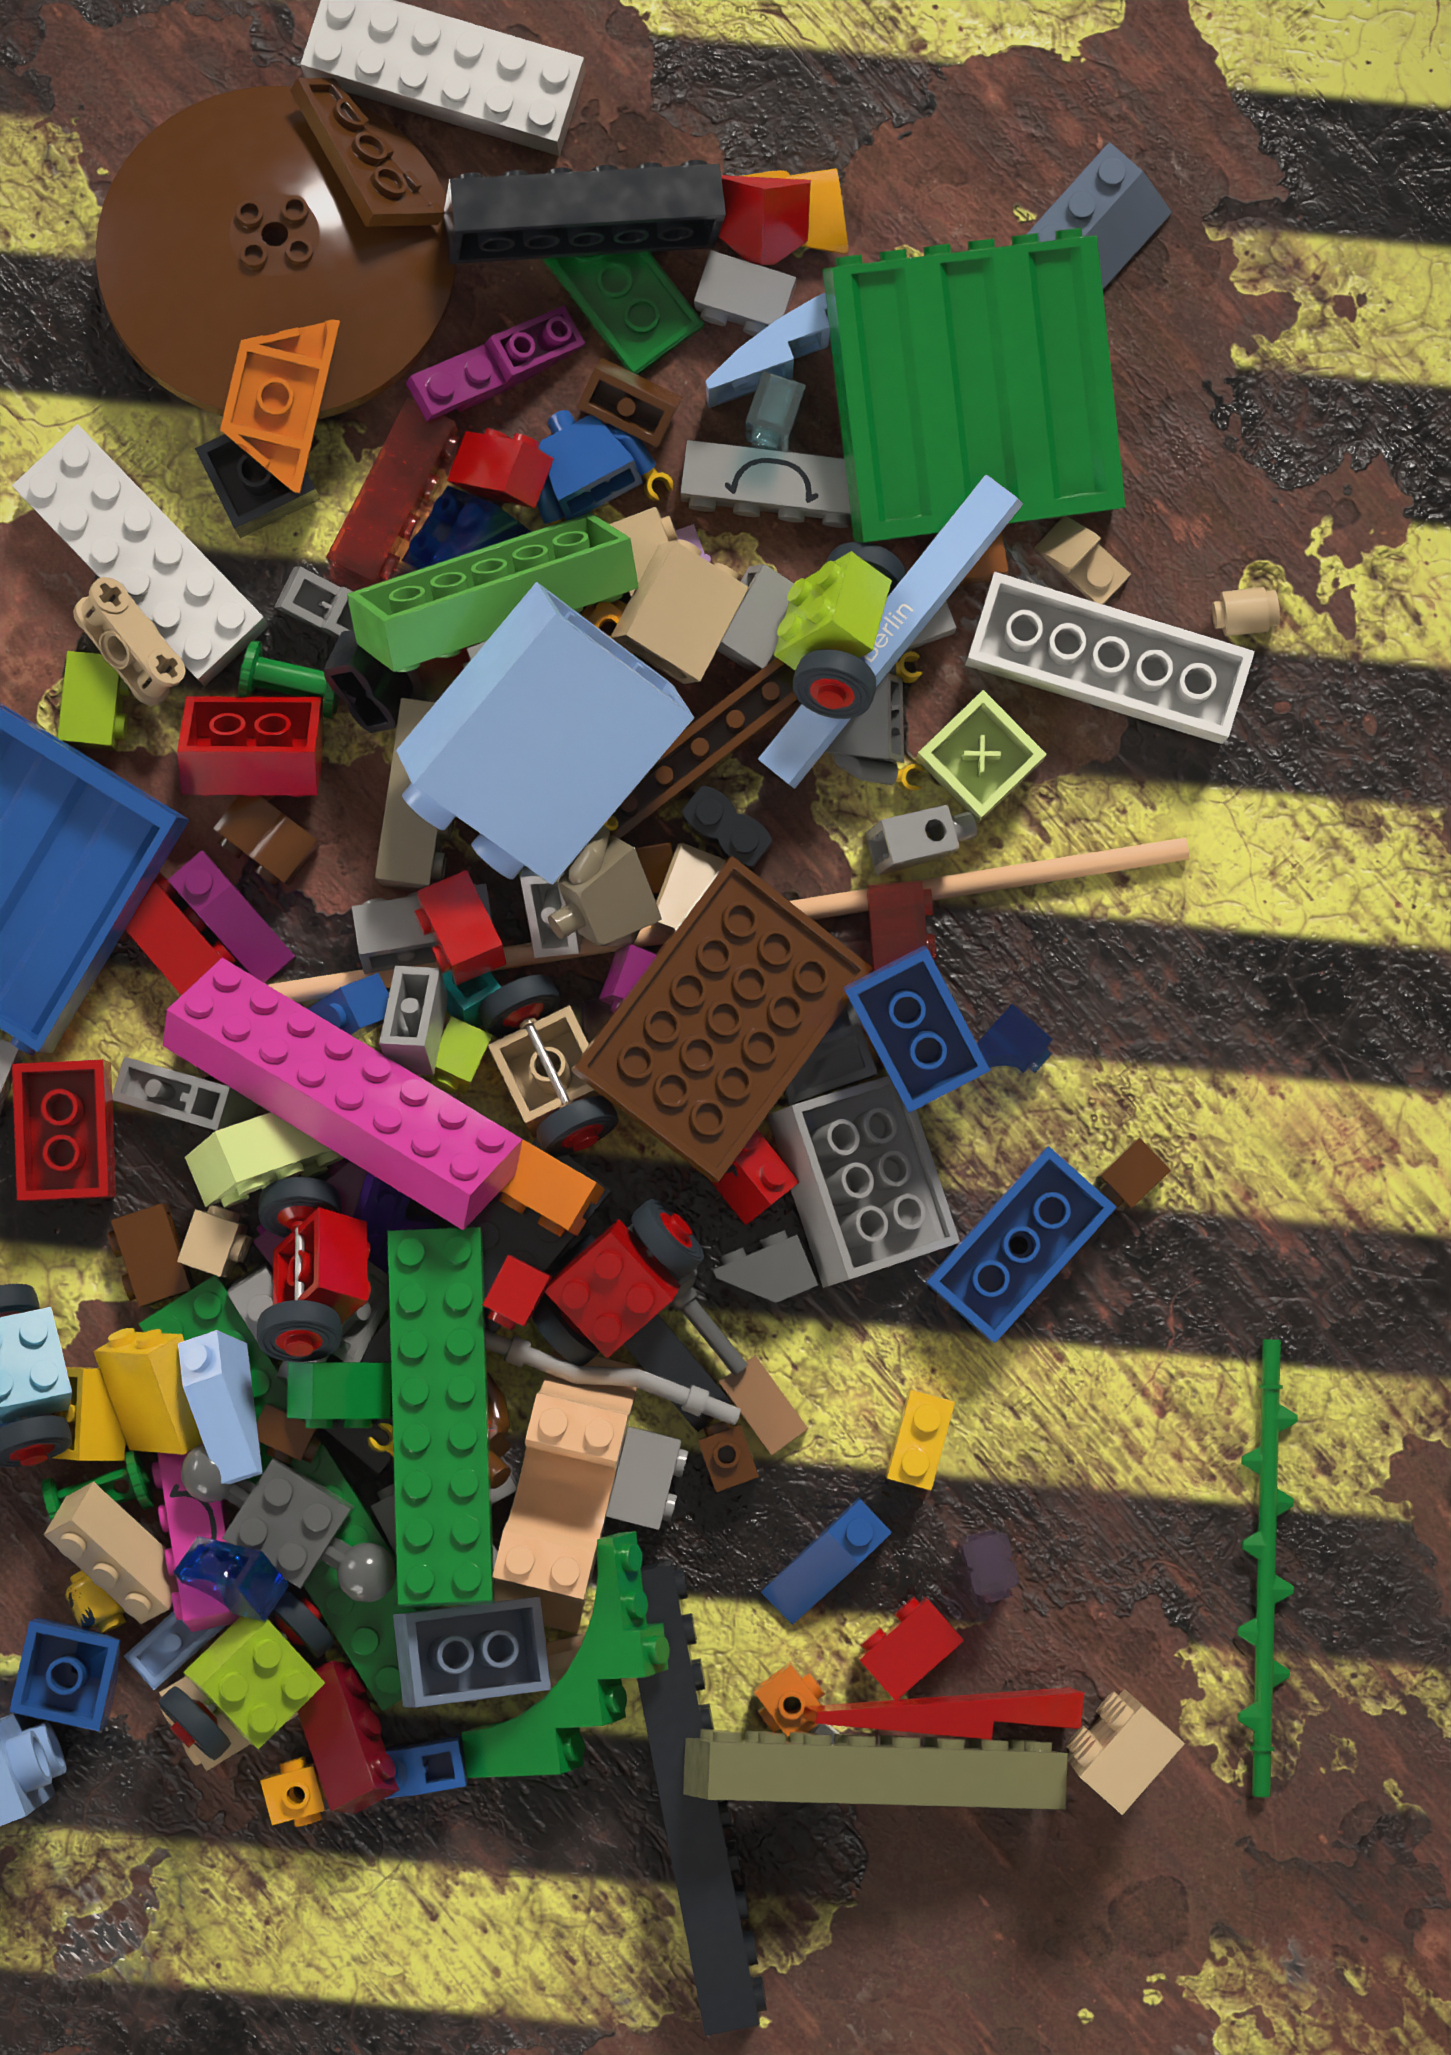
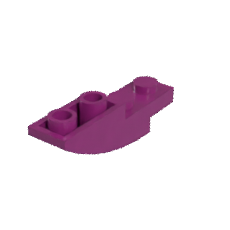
M561 306L491 336L484 345L415 373L405 383L426 421H430L455 409L461 412L494 397L583 348L586 343L565 306Z

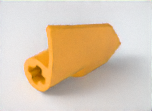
M837 168L790 175L787 171H768L742 175L747 177L811 180L808 241L801 247L843 255L848 253L847 231Z

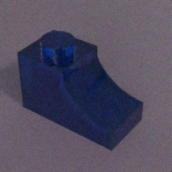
M1011 1004L979 1040L977 1045L990 1069H1012L1021 1076L1028 1068L1035 1074L1052 1055V1052L1046 1047L1053 1039L1016 1006Z
M197 1536L173 1571V1574L182 1584L194 1587L210 1595L226 1606L232 1614L263 1622L266 1621L290 1585L262 1551Z

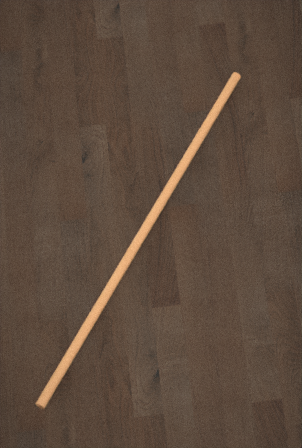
M1179 838L798 899L790 902L812 920L1189 860L1187 839ZM652 924L641 929L633 945L641 948L664 944L670 935ZM583 937L579 954L535 958L532 942L505 946L503 949L507 964L492 971L616 952L617 949L622 947L596 945ZM436 962L410 966L439 968ZM362 969L268 984V986L298 1003L323 999L342 986L379 973L385 987L391 988L394 969L364 974Z

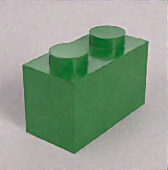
M288 1362L287 1418L305 1419V1428H333V1419H344L345 1428H372V1419H390L391 1363Z

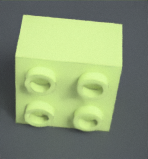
M982 690L918 752L916 760L967 812L970 811L974 819L979 823L1043 762L1047 754Z

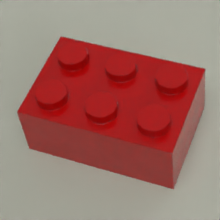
M186 696L177 749L181 795H244L249 797L258 795L318 796L325 742L322 697Z
M81 1060L12 1064L17 1201L116 1198L111 1062L106 1060Z

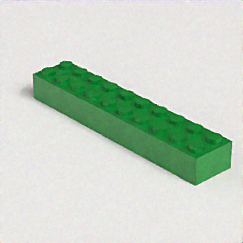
M212 1276L139 1323L144 1332L160 1329L162 1333L182 1334L184 1341L218 1330L247 1343L256 1423L266 1403L271 1402L287 1410V1384L276 1377L280 1365L275 1358L267 1355L260 1349L258 1342L227 1293L229 1284L224 1277ZM319 1428L316 1435L323 1438V1441L313 1462L309 1463L293 1458L289 1465L355 1506L336 1537L350 1546L360 1543H373L383 1547L394 1560L396 1578L393 1587L383 1598L374 1602H359L351 1599L342 1591L337 1579V1570L321 1560L304 1587L381 1710L385 1711L402 1700L393 1614L432 1610L433 1608H401L398 1605L397 1555L378 1520ZM263 1443L260 1446L262 1473H264L272 1459H275L266 1454L268 1445ZM263 1474L247 1478V1480L256 1485Z

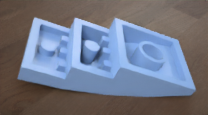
M825 293L775 320L738 348L705 381L708 407L711 408L793 378L794 359L827 348L830 330Z

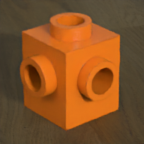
M791 1661L754 1688V1693L764 1705L758 1712L773 1733L782 1729L786 1736L789 1737L790 1732L808 1733L818 1725L803 1718L804 1706L823 1705L819 1699L825 1693L810 1673L802 1677ZM796 1697L800 1700V1703L794 1709L786 1708L783 1705L786 1698Z

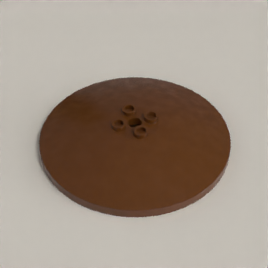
M258 86L233 90L197 102L171 116L143 139L125 160L110 186L98 222L96 267L99 286L108 317L119 339L142 369L161 386L179 398L220 416L224 415L241 340L275 334L292 328L315 325L332 319L340 321V327L318 419L340 414L367 402L401 379L430 346L442 325L450 305L455 284L456 264H449L444 216L438 225L366 227L290 91L292 86ZM355 103L368 119L365 125L368 131L380 139L384 138L394 150L391 156L392 160L403 173L411 171L422 184L419 192L429 204L436 201L444 210L446 194L434 170L423 154L390 122L372 110ZM277 229L285 232L288 238L280 246H270L263 241V236L268 231Z

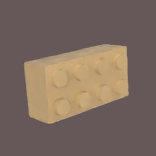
M1126 1689L1120 1695H1117L1114 1691L1110 1693L1096 1710V1713L1100 1715L1099 1719L1089 1730L1082 1726L1066 1744L1070 1751L1067 1761L1078 1776L1121 1815L1127 1811L1185 1744Z

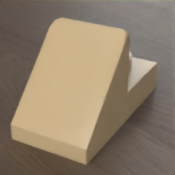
M1064 516L1034 547L1046 561L1089 601L1102 605L1131 576L1119 562L1099 545L1101 538L1096 533L1068 516Z

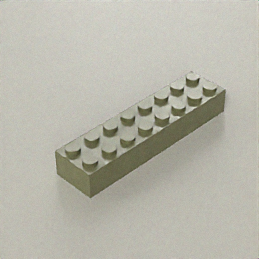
M701 1729L700 1738H686L683 1794L707 1800L1066 1810L1068 1753L1052 1751V1742L1009 1739L1008 1748V1741L966 1738V1746H964L963 1739L922 1736V1745H920V1738L878 1735V1744H876V1737L859 1734H834V1742H831V1735L790 1732V1741H786V1734L768 1731H745V1740H741L740 1732Z

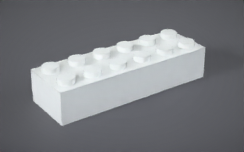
M321 0L300 64L305 78H334L345 92L560 156L586 73L584 57L395 0Z
M78 424L12 485L21 497L99 578H113L125 587L130 597L145 616L154 623L164 640L181 657L185 667L204 687L249 645L251 640H255L269 626L257 609Z
M994 572L965 666L1223 744L1230 735L1255 651Z

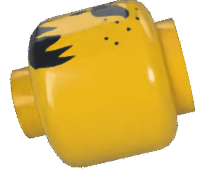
M81 1570L70 1577L72 1584L66 1590L65 1595L80 1627L84 1629L98 1627L100 1633L103 1634L126 1622L123 1616L125 1613L123 1607L101 1587L97 1586L86 1573Z

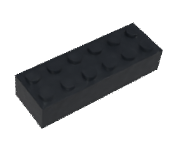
M690 160L682 163L680 166L663 167L660 163L648 162L632 169H618L614 165H601L593 168L591 171L573 172L570 168L560 167L551 169L546 174H528V172L523 170H512L503 173L501 176L483 177L479 173H465L459 175L456 179H449L444 207L446 212L444 223L449 264L709 249L715 247L726 216L720 163L707 164L703 160Z

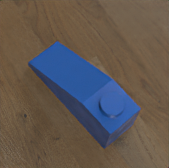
M858 1497L781 1571L761 1593L793 1625L853 1571L892 1532Z

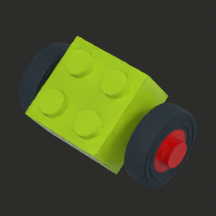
M865 542L842 544L831 552L826 563L819 571L806 579L801 578L797 580L788 592L787 600L789 603L785 617L777 629L779 638L774 656L795 670L793 678L795 696L806 708L819 715L835 719L854 718L864 714L873 702L876 692V677L872 669L859 658L873 651L887 597L905 576V569L901 561L883 547Z
M279 1584L265 1595L262 1603L275 1619V1625L280 1631L268 1619L249 1607L183 1672L207 1698L204 1701L205 1705L199 1700L191 1699L176 1686L169 1689L158 1702L160 1708L174 1723L170 1727L172 1732L188 1748L195 1744L205 1755L214 1761L230 1747L231 1742L219 1728L218 1719L213 1713L217 1716L221 1713L242 1737L259 1749L325 1684L321 1677L292 1647L289 1641L295 1645H300L316 1658L326 1653L335 1641L329 1631L319 1621L323 1617L321 1613L305 1597L299 1600L289 1590Z

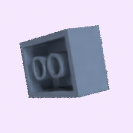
M540 1597L496 1601L495 1604L464 1605L393 1614L403 1707L417 1708L551 1690Z

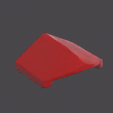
M721 175L726 216L719 237L744 260L757 265H773L808 241L811 180Z

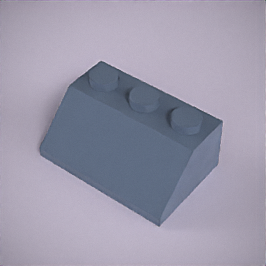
M1109 142L1027 234L1038 233L1039 242L1056 240L1055 231L1082 228L1083 237L1097 235L1104 290L1168 219L1172 211L1145 173Z

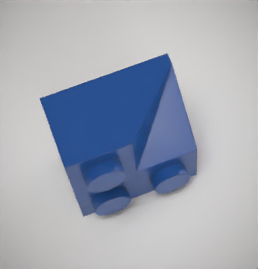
M40 1617L29 1621L9 1712L101 1731L108 1724L116 1689L121 1640L90 1629H84L77 1625Z

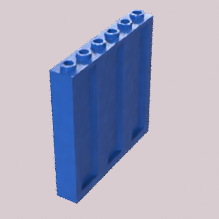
M0 703V1029L13 1036L10 1041L13 1046L34 1056L36 1051L40 1053H53L185 829L189 819Z

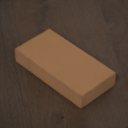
M754 1355L746 1361L748 1366L735 1376L729 1373L719 1383L736 1407L741 1409V1414L769 1453L773 1455L808 1430V1427L759 1359Z

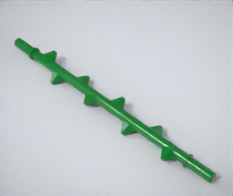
M1263 1339L1262 1384H1259V1389H1261L1260 1446L1241 1457V1464L1259 1475L1258 1531L1241 1541V1549L1258 1559L1256 1617L1237 1627V1635L1256 1646L1254 1703L1237 1713V1721L1254 1731L1253 1745H1250V1750L1253 1751L1252 1796L1270 1797L1271 1751H1274L1275 1748L1272 1746L1273 1687L1290 1678V1670L1274 1660L1275 1603L1294 1594V1586L1276 1575L1277 1516L1294 1506V1499L1278 1489L1279 1432L1296 1424L1298 1415L1279 1404L1280 1389H1283V1385H1280L1281 1340Z

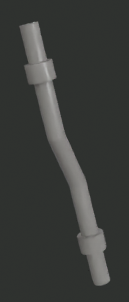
M486 1330V1349L505 1356V1362L518 1367L526 1364L574 1384L634 1386L682 1405L683 1411L696 1416H700L703 1413L734 1426L738 1421L741 1412L740 1408L708 1396L709 1391L694 1385L687 1388L638 1368L578 1366L530 1347L531 1342L513 1336L512 1339Z

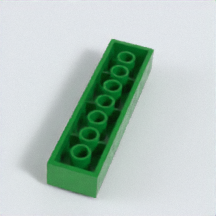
M480 1227L465 1228L464 1230L460 1228L388 1231L398 1605L401 1608L495 1604L494 1577H492L494 1569L485 1306L482 1305L485 1300L483 1234Z

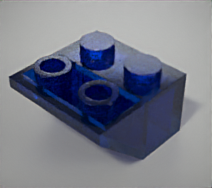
M447 485L442 495L434 502L432 511L423 526L410 541L409 548L401 561L411 568L419 570L532 531L498 505Z

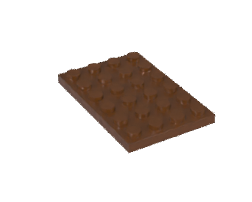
M731 856L707 885L570 1071L713 1183L721 1180L850 1001L843 987L868 975L873 967L736 858Z

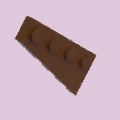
M297 78L290 91L365 226L438 225L446 212L436 201L429 204L419 192L422 184L411 171L403 173L392 160L391 156L394 153L392 147L384 138L380 139L368 131L365 127L368 122L367 117L334 78Z

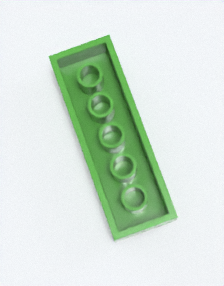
M590 512L347 593L356 643L393 672H408L418 668L421 662L436 657H453L459 654L462 648L487 641L536 582L577 613H580L583 607L597 602L619 600L623 597V593L639 588L631 538Z

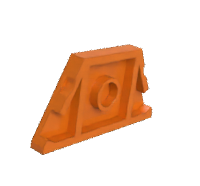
M334 319L315 325L292 328L275 334L241 340L220 430L290 490L299 494L303 485L340 327V321Z

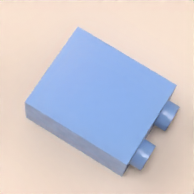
M536 582L397 748L396 752L411 781V784L402 793V797L419 816L440 830H445L457 816L478 831L480 834L471 844L473 849L487 864L503 876L514 879L523 867L527 866L553 885L689 725L694 716L673 684Z

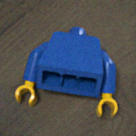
M561 410L548 419L547 426L552 435L543 439L539 447L542 452L553 457L554 460L536 504L544 524L548 523L551 526L562 522L561 518L564 516L566 520L590 512L642 484L641 475H644L647 480L644 485V492L650 500L659 501L658 495L652 489L653 480L663 481L669 492L672 491L673 481L671 477L663 472L657 473L654 468L657 463L641 439L609 423L603 424L599 418L593 415H588L576 422L568 410Z

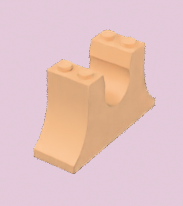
M553 1349L552 1356L568 1361ZM595 1356L589 1363L583 1365L638 1368L642 1370L640 1366ZM546 1373L541 1390L536 1394L525 1439L526 1451L511 1513L503 1530L492 1575L495 1578V1602L540 1597L544 1626L578 1634L597 1557V1539L602 1536L637 1387L574 1384Z

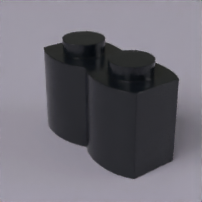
M354 629L341 632L323 670L327 683L338 696L347 701L350 714L363 729L369 733L395 729L398 723L401 698L409 699L413 692L411 679L406 672H393L356 643Z
M701 786L682 809V817L685 824L697 837L706 842L718 844L720 851L726 859L733 856L752 872L772 848L773 841L765 827L747 815L737 814L730 800L721 792L711 787Z

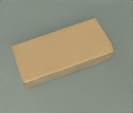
M679 843L656 901L662 920L654 923V925L668 935H671L725 863V860L687 844Z

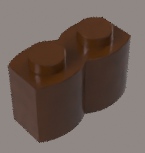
M239 795L214 827L222 835L217 843L238 859L244 852L258 862L253 871L273 886L279 879L289 886L321 845V842L260 795L254 797Z

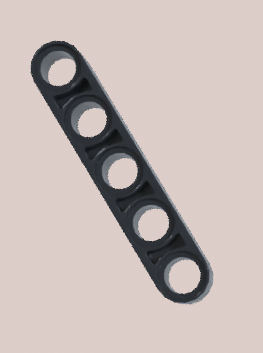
M589 1233L558 1259L556 1264L561 1270L564 1269L596 1239ZM659 1314L653 1317L624 1343V1346L646 1372L687 1388L694 1385L709 1391L708 1396L730 1405L733 1404ZM671 1401L697 1432H700L715 1419L703 1413L700 1416H696L683 1411L682 1405Z

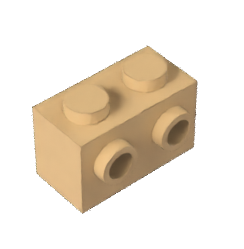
M210 1205L208 1211L195 1209L177 1262L219 1277H231L236 1262L244 1263L252 1242V1237L246 1235L249 1226L238 1223L241 1214L216 1205Z

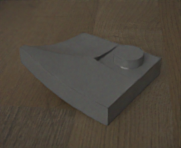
M851 1001L845 1006L784 1091L788 1107L875 1077L878 1074L858 1015Z

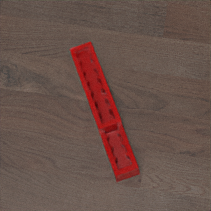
M1065 1687L804 1706L803 1718L815 1724L992 1740L994 1721L1081 1729L1085 1692Z

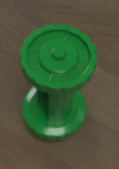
M250 641L240 670L239 697H251L255 687L299 697H322L323 717L334 719L341 697L327 683L324 671L263 658L262 642Z
M135 1450L126 1452L125 1468L63 1489L59 1488L53 1478L43 1480L42 1493L50 1520H53L66 1496L93 1481L117 1504L136 1498L144 1510L154 1507L150 1478L148 1473H146L138 1452ZM119 1479H124L129 1483V1489L126 1492H118L115 1489L114 1483Z

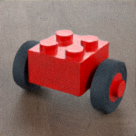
M310 1177L285 1178L266 1186L259 1198L258 1214L262 1226L269 1232L285 1237V1239L273 1249V1305L265 1309L259 1316L257 1322V1341L260 1349L273 1358L289 1362L315 1361L331 1355L338 1349L342 1337V1324L360 1307H363L369 1299L371 1285L367 1280V1261L371 1246L369 1241H367V1221L342 1214L340 1194L331 1184Z
M650 1199L632 1215L633 1226L645 1246L618 1219L562 1269L545 1289L532 1319L547 1343L569 1362L583 1366L589 1363L599 1352L608 1358L674 1300L681 1285L662 1264L676 1274L685 1276L693 1271L704 1259L702 1248L688 1224L661 1202Z

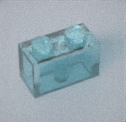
M762 371L745 424V440L752 442L751 448L789 451L804 406L805 384Z

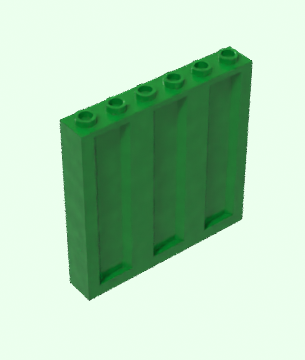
M1082 228L1055 231L1056 240L1039 242L1038 233L1011 236L1012 245L995 247V240L992 238L968 241V251L951 253L950 244L923 247L924 256L907 258L906 249L879 252L880 261L863 263L862 254L836 257V267L822 269L854 541L871 542L939 533L985 475H988L1023 503L1009 523L1126 508L1097 235L1083 237Z

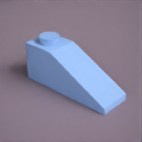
M218 1330L178 1343L183 1388L207 1455L220 1471L221 1484H232L263 1474L247 1343Z

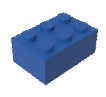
M922 946L843 987L908 1113L991 1071L926 946Z

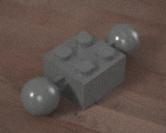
M204 1444L191 1450L185 1457L181 1468V1479L185 1489L192 1497L209 1503L227 1499L241 1508L222 1539L299 1588L305 1586L322 1560L337 1570L339 1586L353 1600L374 1602L383 1598L393 1587L396 1578V1566L387 1550L373 1543H360L350 1546L336 1537L355 1506L296 1468L280 1460L272 1459L256 1485L247 1479L232 1484H221L220 1471L217 1465L209 1459Z

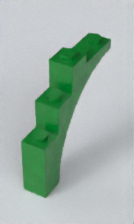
M621 1532L597 1539L598 1579L593 1613L583 1643L565 1675L542 1700L520 1716L508 1721L484 1724L462 1732L467 1778L561 1775L584 1766L585 1743L580 1734V1727L605 1726L626 1718L627 1695L622 1686L621 1678L648 1677L668 1670L669 1643L664 1635L663 1623L647 1624L648 1600L642 1586L640 1569L642 1565V1552L637 1543L636 1532Z

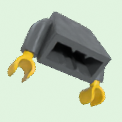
M910 651L905 653L895 663L876 687L874 699L869 709L864 714L851 718L824 752L833 755L838 767L862 781L893 785L895 782H898L899 786L906 791H917L922 788L921 786H912L906 781V774L910 769L924 772V768L921 765L910 764L899 769L897 764H895L904 763L903 682H915L923 673H910L904 667V662H914L920 658L916 652Z

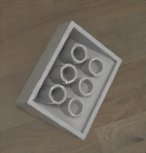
M890 1076L791 1105L767 1115L780 1158L799 1181L791 1189L823 1288L960 1243L917 1110L908 1113Z

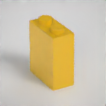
M126 1328L111 1334L108 1337L109 1342L93 1351L129 1450L184 1455L203 1443L182 1384L178 1343L184 1341L182 1334L162 1333L160 1329L135 1332L134 1328Z

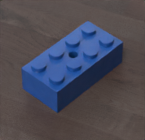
M1047 1146L938 1266L925 1283L991 1343H996L1117 1207L1053 1149ZM1016 1236L1023 1237L1027 1242V1249L1022 1254H1015L1010 1249V1242Z

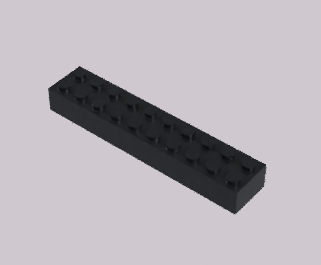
M673 1560L642 1565L640 1568L642 1586L648 1600L647 1624L663 1623L664 1635L669 1643L668 1670L648 1677L637 1678L701 2017L705 2036L760 2025V2012L767 2011V2000L762 1975L753 1977L751 1966L758 1965L753 1930L744 1931L742 1920L750 1918L745 1885L736 1886L733 1875L741 1872L736 1839L727 1840L725 1828L732 1827L729 1801L707 1800L683 1794L686 1738H700L701 1729L714 1730L710 1703L701 1705L698 1692L706 1689L701 1658L692 1660L690 1645L697 1644L693 1614L684 1615L681 1599H687L689 1595L684 1568L675 1570Z

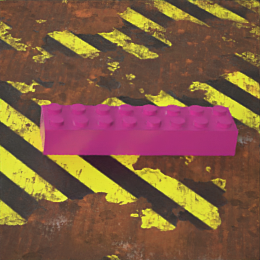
M221 958L166 1011L163 1040L165 1048L462 1230L475 1219L516 1175L523 1139L224 958Z

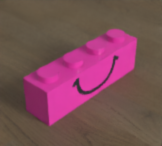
M157 1452L158 1461L152 1462V1473L157 1489L163 1488L165 1504L160 1505L158 1511L163 1532H170L172 1548L165 1549V1557L170 1576L176 1575L179 1592L172 1593V1603L176 1619H183V1622L191 1632L233 1624L244 1613L234 1546L222 1539L230 1526L227 1501L224 1499L212 1503L203 1502L195 1499L187 1492L182 1483L181 1468L189 1452L184 1455Z

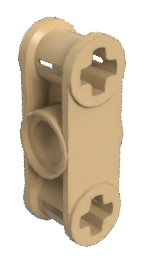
M108 577L97 579L90 587L89 596L82 598L75 605L73 611L75 621L86 632L101 651L104 659L117 671L140 702L153 706L161 704L168 697L169 687L178 685L184 678L186 672L185 664L119 581ZM113 595L116 596L113 602H108ZM90 610L94 611L92 615L88 618V612ZM171 665L172 669L169 671V673H164V671ZM147 680L151 681V683L146 688H143V685Z

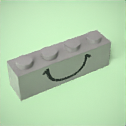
M687 440L681 485V502H689L690 509L713 512L716 506L734 508V514L746 517H759L760 511L778 513V519L788 522H804L805 516L822 518L823 525L837 528L849 527V522H852L844 459Z

